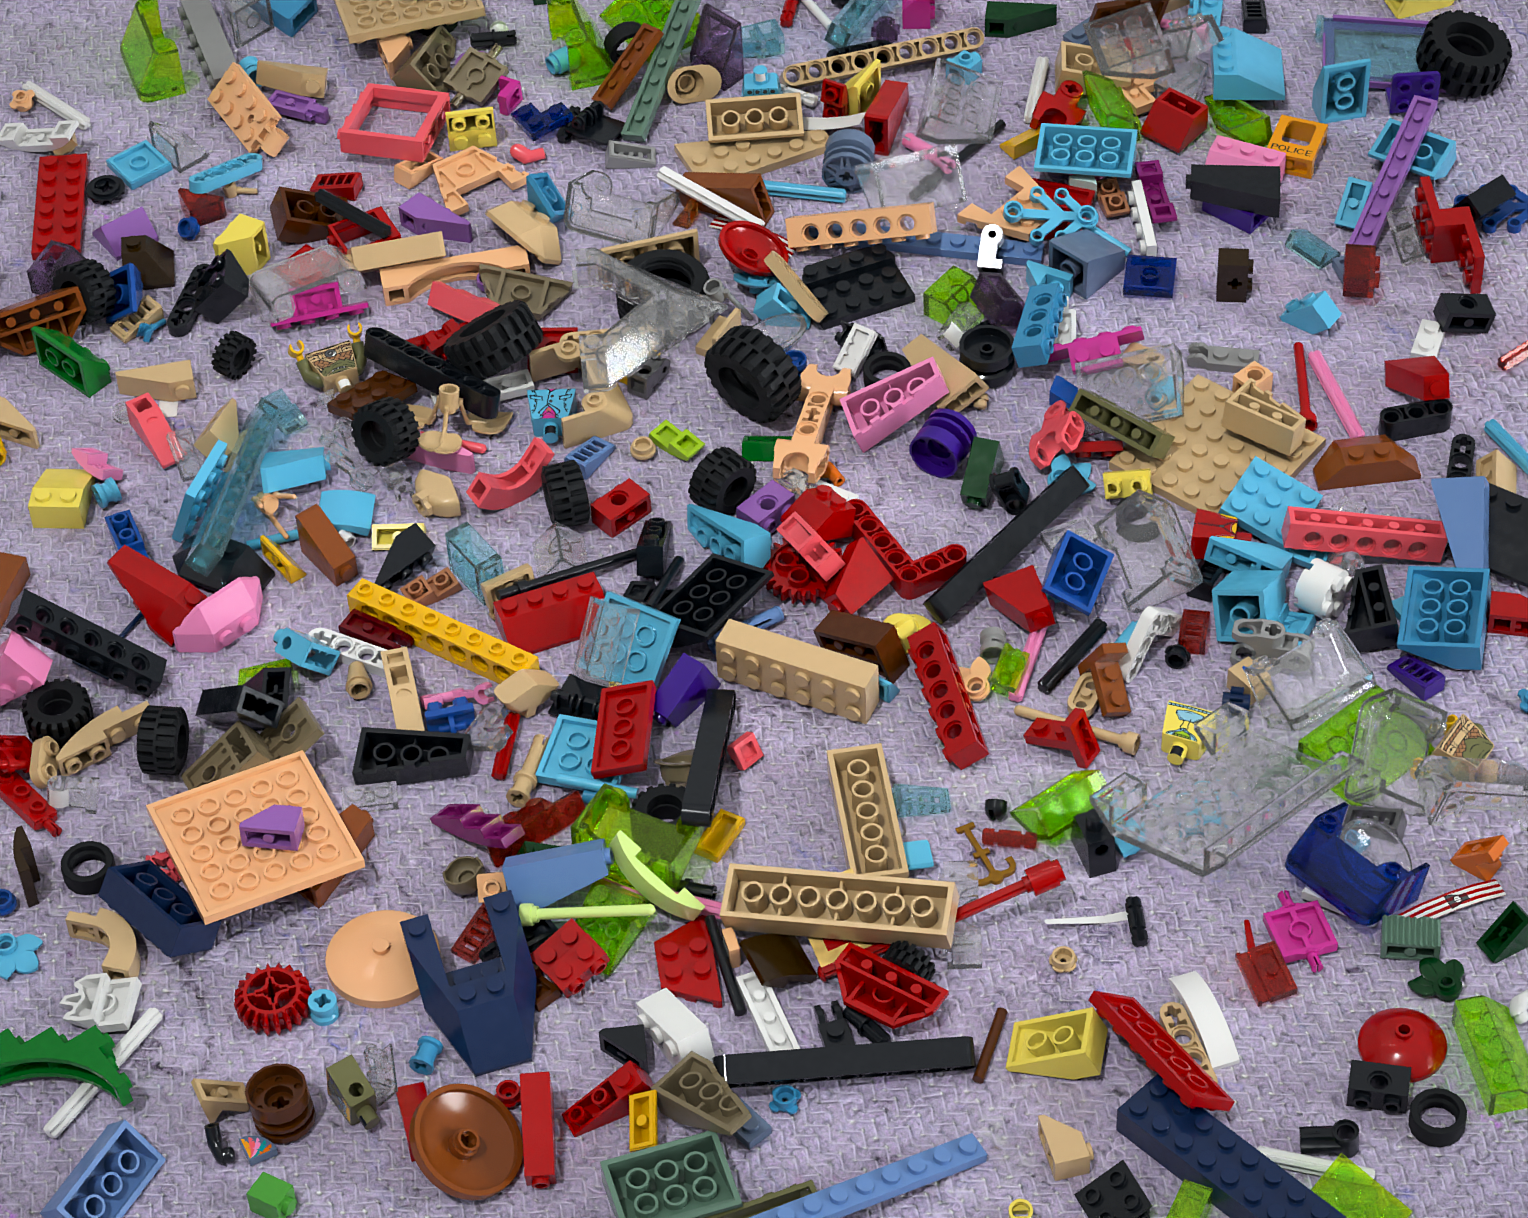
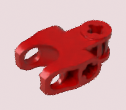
M1066 80L1061 83L1055 95L1043 91L1032 113L1029 127L1037 130L1041 123L1080 126L1087 112L1077 107V103L1083 94L1082 86L1075 81Z

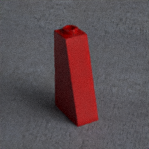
M885 80L865 113V134L873 140L875 154L889 156L909 102L908 83Z
M550 1072L520 1074L524 1177L527 1186H532L536 1189L548 1188L550 1184H557L554 1095Z

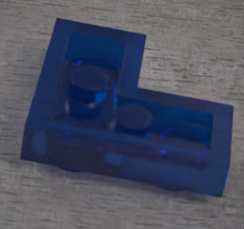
M562 102L550 106L549 109L540 112L532 103H529L511 113L513 121L533 142L573 119L572 112Z

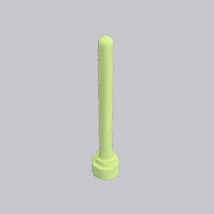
M521 903L519 906V917L522 926H534L540 920L649 916L655 913V907L652 904L539 908V906H534L533 903Z

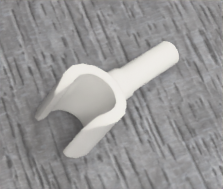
M343 529L340 530V536L351 549L356 542V537L353 536L354 533Z

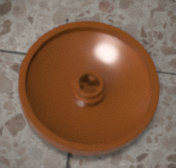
M469 1084L442 1086L431 1092L421 1101L411 1118L409 1140L414 1159L426 1178L441 1191L460 1199L482 1200L498 1194L516 1177L523 1158V1142L519 1127L508 1108L497 1097L486 1090Z

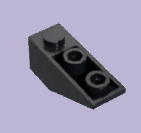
M660 517L645 520L637 543V576L662 577L664 575L670 541L671 521H665L664 518Z
M416 522L395 537L375 584L391 590L396 581L399 579L401 581L406 580L413 573V569L419 565L424 567L433 559L432 554L436 545Z

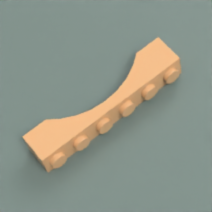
M522 245L380 268L379 272L385 305L392 306L409 303L420 294L431 289L433 281L450 283L461 280H476L480 264L530 273L526 249Z

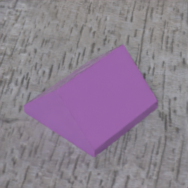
M143 207L137 208L92 232L93 236L117 261L122 259L121 237L147 235L159 241L158 235Z

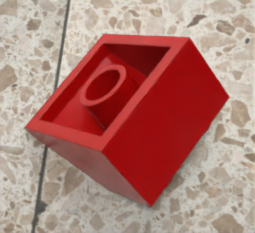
M819 485L817 488L806 489L780 518V521L783 523L796 511L824 541L852 537L856 508L835 492L832 487Z

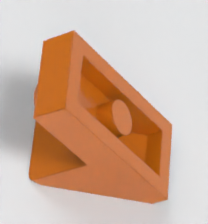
M1504 835L1464 842L1450 861L1455 866L1481 880L1488 881L1501 867L1502 864L1499 859L1502 857V852L1509 842Z

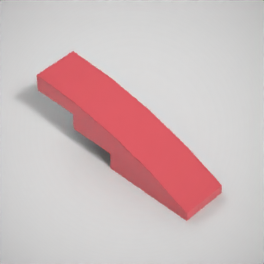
M441 281L432 282L427 305L468 323L500 305L486 297H477L463 289H454Z

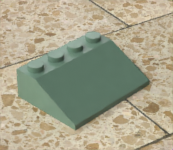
M706 1131L600 1161L602 1183L616 1218H704L743 1207L716 1132Z

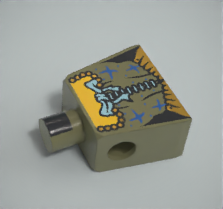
M351 1054L327 1067L328 1095L350 1125H356L361 1122L366 1130L378 1125L380 1118L376 1113L375 1091L353 1055Z

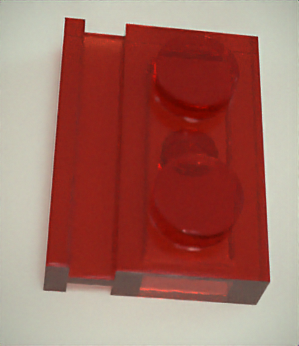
M1275 941L1247 949V952L1242 954L1240 952L1235 954L1237 965L1258 1007L1262 1006L1263 1003H1271L1297 994L1298 988Z

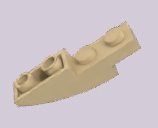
M407 646L381 651L396 729L425 731Z
M144 701L124 712L118 706H115L82 727L70 738L56 756L62 779L111 756V746L136 735L140 718L149 703Z

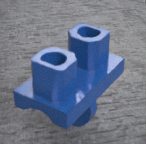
M463 696L455 698L452 701L453 706L442 708V703L438 701L428 703L427 711L424 712L427 731L457 733L456 731L475 727L476 720L473 702L469 703L467 698Z

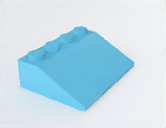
M1227 26L1211 28L1210 57L1213 100H1285L1282 53L1280 48L1236 28H1229Z
M1041 123L1034 171L1131 178L1135 167L1138 130Z

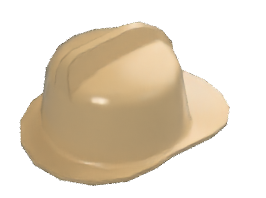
M710 65L682 66L671 74L667 84V91L671 99L679 104L705 101L706 99H712L718 94L722 79L716 68Z

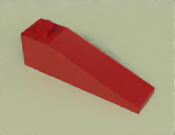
M124 545L107 561L108 566L123 589H126L134 600L133 604L136 609L140 610L147 620L146 624L149 629L172 647L175 644L172 631L176 627H180L184 618L191 610L208 597L189 581L127 545Z

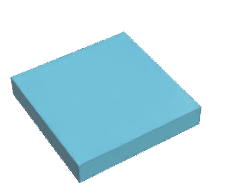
M147 140L106 160L107 167L121 178L131 190L173 170L172 164Z

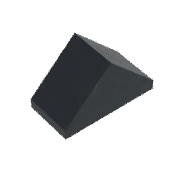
M644 1024L604 1028L599 1032L601 1051L623 1065L631 1060L649 1075Z

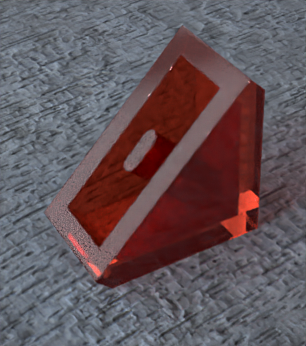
M179 188L178 194L181 209L186 218L193 216L197 219L199 225L203 226L224 219L227 216L224 197L207 193L195 194L190 192L189 189Z

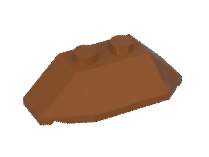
M73 286L53 290L1 309L0 346L23 356L36 352L31 328L34 326L57 330L65 336L73 338L87 310L79 287Z
M1385 434L1333 440L1313 468L1318 491L1421 479V473L1415 456Z

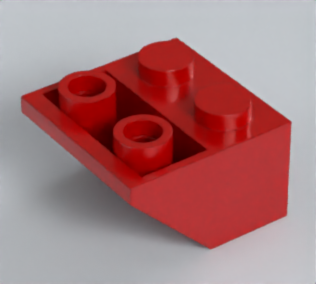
M1169 87L1155 99L1140 130V134L1180 153L1207 129L1209 106Z

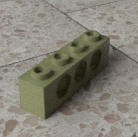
M1079 388L1068 410L1069 412H1077L1085 421L1154 458L1164 460L1175 439V436L1102 396Z

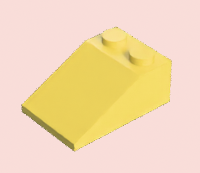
M46 469L33 486L28 503L33 528L84 529L93 494L91 486L95 484L96 477L89 474L85 469Z
M1093 1007L1014 1022L1006 1069L1010 1072L1072 1080L1100 1075L1108 1029Z

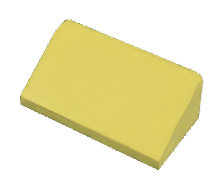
M414 523L372 524V551L390 550L395 537ZM416 523L426 534L425 524Z

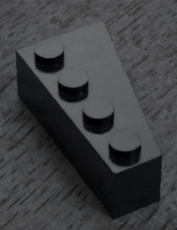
M362 727L352 771L356 789L361 791L470 775L474 755L470 734Z

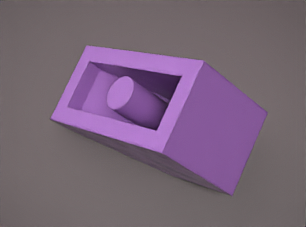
M275 804L242 821L239 825L242 846L298 851L305 828L302 807Z

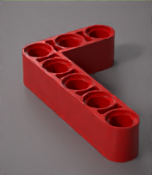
M851 499L848 501L856 508L852 538L854 541L861 537L866 540L894 580L889 584L903 599H916L938 589L967 562V551L959 544L948 545L913 561L863 500Z

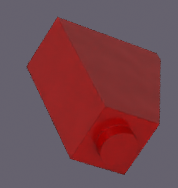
M1435 356L1384 361L1386 387L1423 401L1450 398L1449 373Z
M863 537L846 546L841 558L846 564L833 576L823 600L828 605L829 611L835 610L853 614L894 580Z
M1033 565L983 582L990 605L1028 632L1032 633L1056 624L1046 594L1041 591L1042 585Z

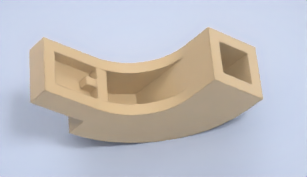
M101 907L96 916L85 912L69 911L65 921L70 937L101 943L109 948L102 963L103 973H107L111 980L138 977L141 967L140 953L132 927L123 917Z

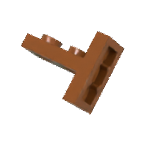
M1102 643L1078 665L1080 676L1087 672L1092 674L1102 717L1127 716L1131 712L1118 662L1128 653L1126 643Z

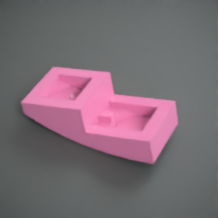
M92 447L72 448L71 453L76 461L92 476L102 481L109 477H112L114 480H122L123 470L107 464L108 453Z

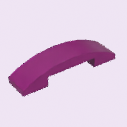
M1159 160L1135 162L1137 180L1142 182L1151 223L1177 221L1173 202L1170 203L1163 183V172Z

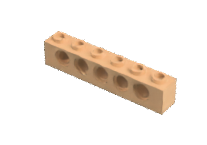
M934 202L791 216L785 219L788 248L796 247L797 252L811 250V246L820 245V249L835 248V243H844V247L859 245L858 241L865 240L868 241V244L883 243L882 239L891 238L892 242L906 241V236H915L916 240L928 239L930 234L937 232ZM906 216L914 220L913 229L905 226L904 219ZM882 219L889 221V231H884L880 227ZM858 221L866 225V232L864 234L857 231L856 224ZM834 224H839L842 227L841 236L833 233L832 228ZM810 226L817 228L819 232L817 239L810 236Z

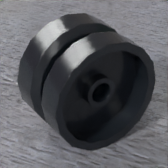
M979 325L970 328L962 335L959 341V362L975 372L989 388L1002 386L1011 380L1015 372V361L1012 351L1014 338L1007 330L994 325Z

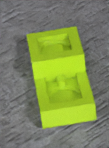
M667 419L652 430L648 436L656 446L685 461L690 460L705 447V443L688 429L681 432Z

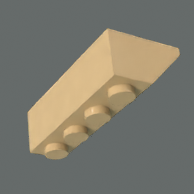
M800 92L705 100L709 143L804 136Z
M697 228L600 248L597 250V261L604 287L616 286V278L628 261L648 251L657 249L677 250L691 255L700 262Z

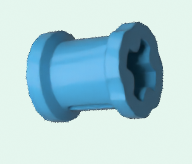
M421 1036L417 1043L418 1049L415 1056H412L409 1060V1066L419 1074L430 1075L434 1071L433 1063L437 1055L442 1053L443 1045L436 1038Z

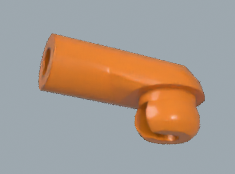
M828 461L826 471L821 478L829 479L834 486L839 487L845 482V478L835 465Z

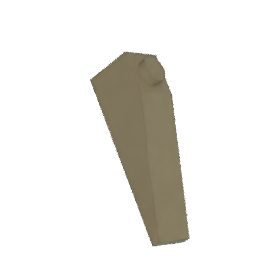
M443 25L437 26L393 76L392 80L396 86L447 92L449 88L444 86L443 81L452 70L450 64L455 54L456 39Z

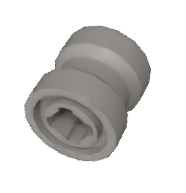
M999 627L983 629L980 633V657L991 665L1002 663L1007 658V648L1005 646L1006 632Z

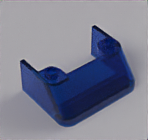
M1343 802L1314 818L1289 851L1284 865L1288 872L1351 920L1360 925L1370 926L1382 920V916H1390L1417 901L1431 865L1426 862L1409 872L1397 862L1391 861L1378 866L1374 865L1337 837L1342 830V823L1349 804Z

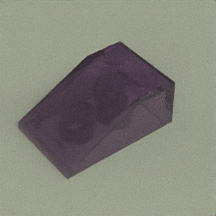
M706 3L703 7L690 51L691 66L703 64L716 68L722 79L720 89L723 91L728 90L744 77L741 22Z

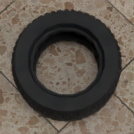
M657 249L634 257L620 270L616 278L617 309L622 323L626 327L650 325L656 329L658 341L678 339L691 334L708 317L706 304L703 301V297L706 295L703 287L705 282L710 279L706 268L691 255L671 249ZM658 289H676L685 292L679 298L668 301H652L641 297L650 291Z

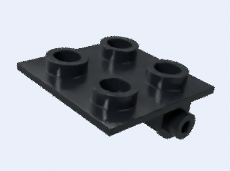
M594 101L590 107H586L579 115L573 117L572 124L565 129V132L574 134L578 138L591 140L598 145L606 146L609 140H614L621 134L625 122L605 116L603 102Z
M569 674L562 688L552 691L550 700L554 702L548 714L557 717L559 714L597 721L601 689L614 686Z
M1121 1160L1074 1194L1088 1218H1150L1149 1213L1152 1204L1124 1160Z

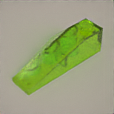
M1213 94L1203 97L1205 105L1209 106L1208 111L1218 130L1235 140L1262 147L1269 144L1272 137L1270 116L1242 100H1213Z

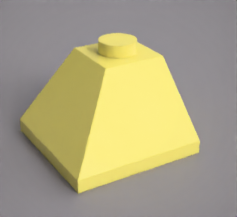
M875 59L845 83L849 101L848 116L866 112L881 88V60Z

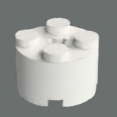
M1315 558L1310 562L1314 564L1310 570L1305 568L1297 582L1294 597L1298 598V602H1294V606L1323 620H1327L1332 616L1338 617L1344 607L1342 602L1344 596L1352 588L1354 578L1349 576L1348 571Z

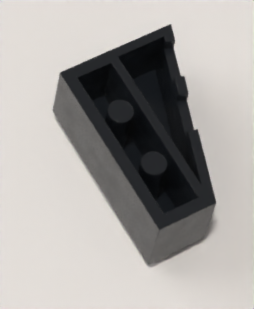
M1382 564L1355 570L1350 608H1348V619L1343 634L1346 655L1397 646L1398 624Z

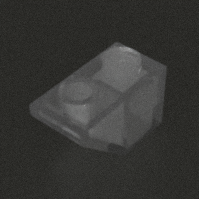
M1410 205L1387 212L1388 223L1402 266L1405 267L1427 259L1418 224Z

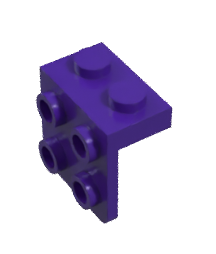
M1438 71L1394 74L1391 87H1387L1385 90L1389 114L1406 113L1414 95L1438 101L1440 73Z

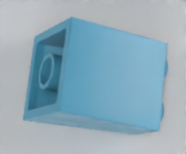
M1233 570L1212 589L1217 641L1237 642L1232 638L1234 621L1239 619L1278 621L1287 596L1284 570ZM1243 627L1239 629L1241 633L1253 634L1250 628Z

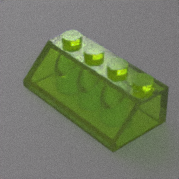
M1484 995L1455 1000L1452 1024L1488 1116L1528 1108V1054L1513 1017L1509 1014V1007Z

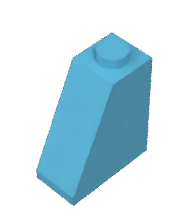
M324 447L262 453L260 472L263 494L325 480L327 470H331L330 455H325Z

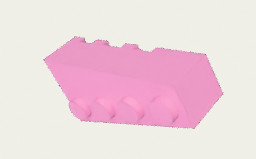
M930 357L840 398V402L852 434L864 453L948 394L949 390L933 357Z

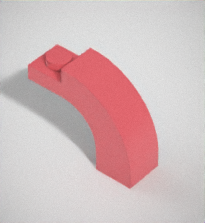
M534 437L524 455L514 467L504 473L495 475L478 472L466 493L478 508L500 510L511 507L530 497L542 486V468L549 464L555 454L543 439Z

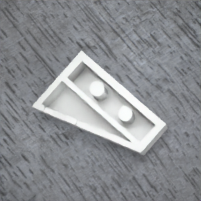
M667 988L636 1002L639 1015L636 1016L638 1024H644V1031H647L673 1067L691 1051L713 1063L712 1058L715 1057L707 1026Z

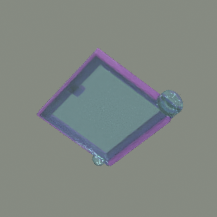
M1334 14L1333 18H1324V15H1316L1314 37L1322 39V68L1327 65L1370 58L1369 88L1386 89L1391 87L1394 74L1420 72L1416 62V50L1429 21ZM1440 89L1439 93H1446V91Z

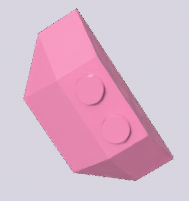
M257 576L238 577L197 604L184 618L180 627L178 626L172 631L176 650L178 652H218L257 626L263 600L260 579Z

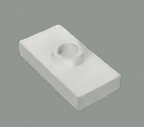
M854 323L832 368L838 372L842 368L852 369V378L856 379L879 334L876 331Z

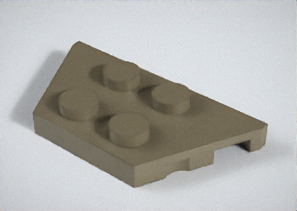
M485 264L479 265V275L488 299L500 305L510 301L513 302L514 300H521L527 303L535 319L539 321L572 291L573 282Z

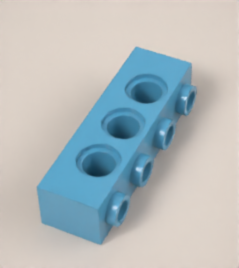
M1059 283L1030 286L1012 345V351L1018 368L1048 364L1050 354L1054 351L1053 344L1055 338L1058 337L1059 324L1063 320L1062 313L1064 307L1067 306L1066 293L1062 292Z

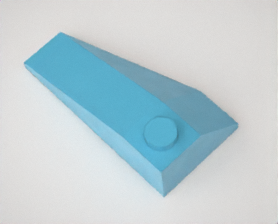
M694 504L687 505V529L703 548L708 547L714 554L759 568H763L771 557L772 546L770 532L757 524Z

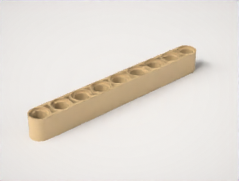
M971 27L787 66L781 73L780 83L786 87L789 86L797 89L821 84L825 78L836 81L854 77L864 69L858 68L854 63V59H862L866 67L877 59L878 53H882L887 57V63H881V71L956 56L963 50L971 53L983 44L984 34L979 28ZM967 35H973L977 40V44L971 45L967 41ZM946 39L953 41L955 46L953 50L946 48L944 43ZM928 44L931 46L932 54L924 53L922 45ZM900 49H906L909 52V59H904L900 56ZM832 63H839L842 67V72H834ZM809 68H817L820 76L818 78L812 77L809 73ZM793 72L797 76V82L788 81L786 73Z

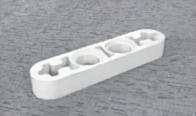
M315 628L309 632L308 635L335 649L341 646L350 647L348 651L340 653L338 662L350 665L354 661H360L364 664L367 672L386 678L380 652L387 649L326 628ZM364 654L373 655L369 660L360 659Z

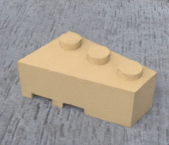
M1250 378L1225 402L1222 427L1254 440L1256 443L1272 448L1279 453L1290 456L1302 444L1306 418L1286 403L1279 404L1272 398L1273 394L1270 391L1266 390L1263 392L1256 386V381Z

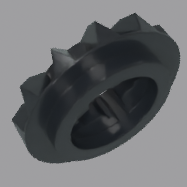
M102 175L89 182L86 192L88 198H91L93 203L99 201L101 205L105 202L112 204L114 199L120 200L121 195L125 194V185L123 180L117 176Z

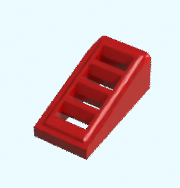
M359 172L318 174L310 188V192H318L319 189H324L335 196L346 197L347 200L355 201L363 187L362 174Z

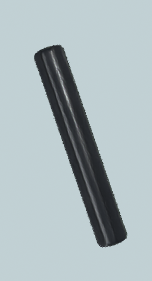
M319 189L315 193L316 202L377 236L386 239L388 235H391V226L324 189Z
M1095 619L1038 681V690L1049 694L1107 631V623L1101 619Z

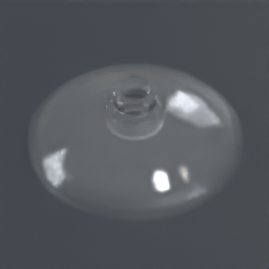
M784 313L768 317L752 325L753 329L761 330L766 336L769 335L786 353L792 350L802 339L807 323L800 314Z
M1370 818L1351 820L1341 829L1337 838L1339 859L1348 876L1358 886L1376 895L1392 896L1401 892L1409 884L1412 876L1411 858L1405 844L1392 829Z

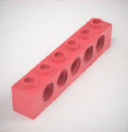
M1292 506L1287 508L1281 529L1284 548L1438 563L1441 562L1448 540L1442 521Z

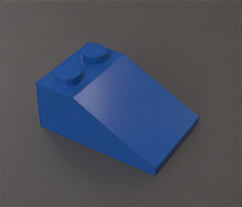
M1067 530L1052 552L1047 564L1041 591L1089 616L1114 554Z

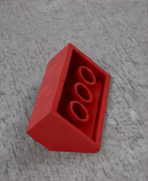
M593 571L493 602L495 623L504 642L535 654L590 637L605 596Z

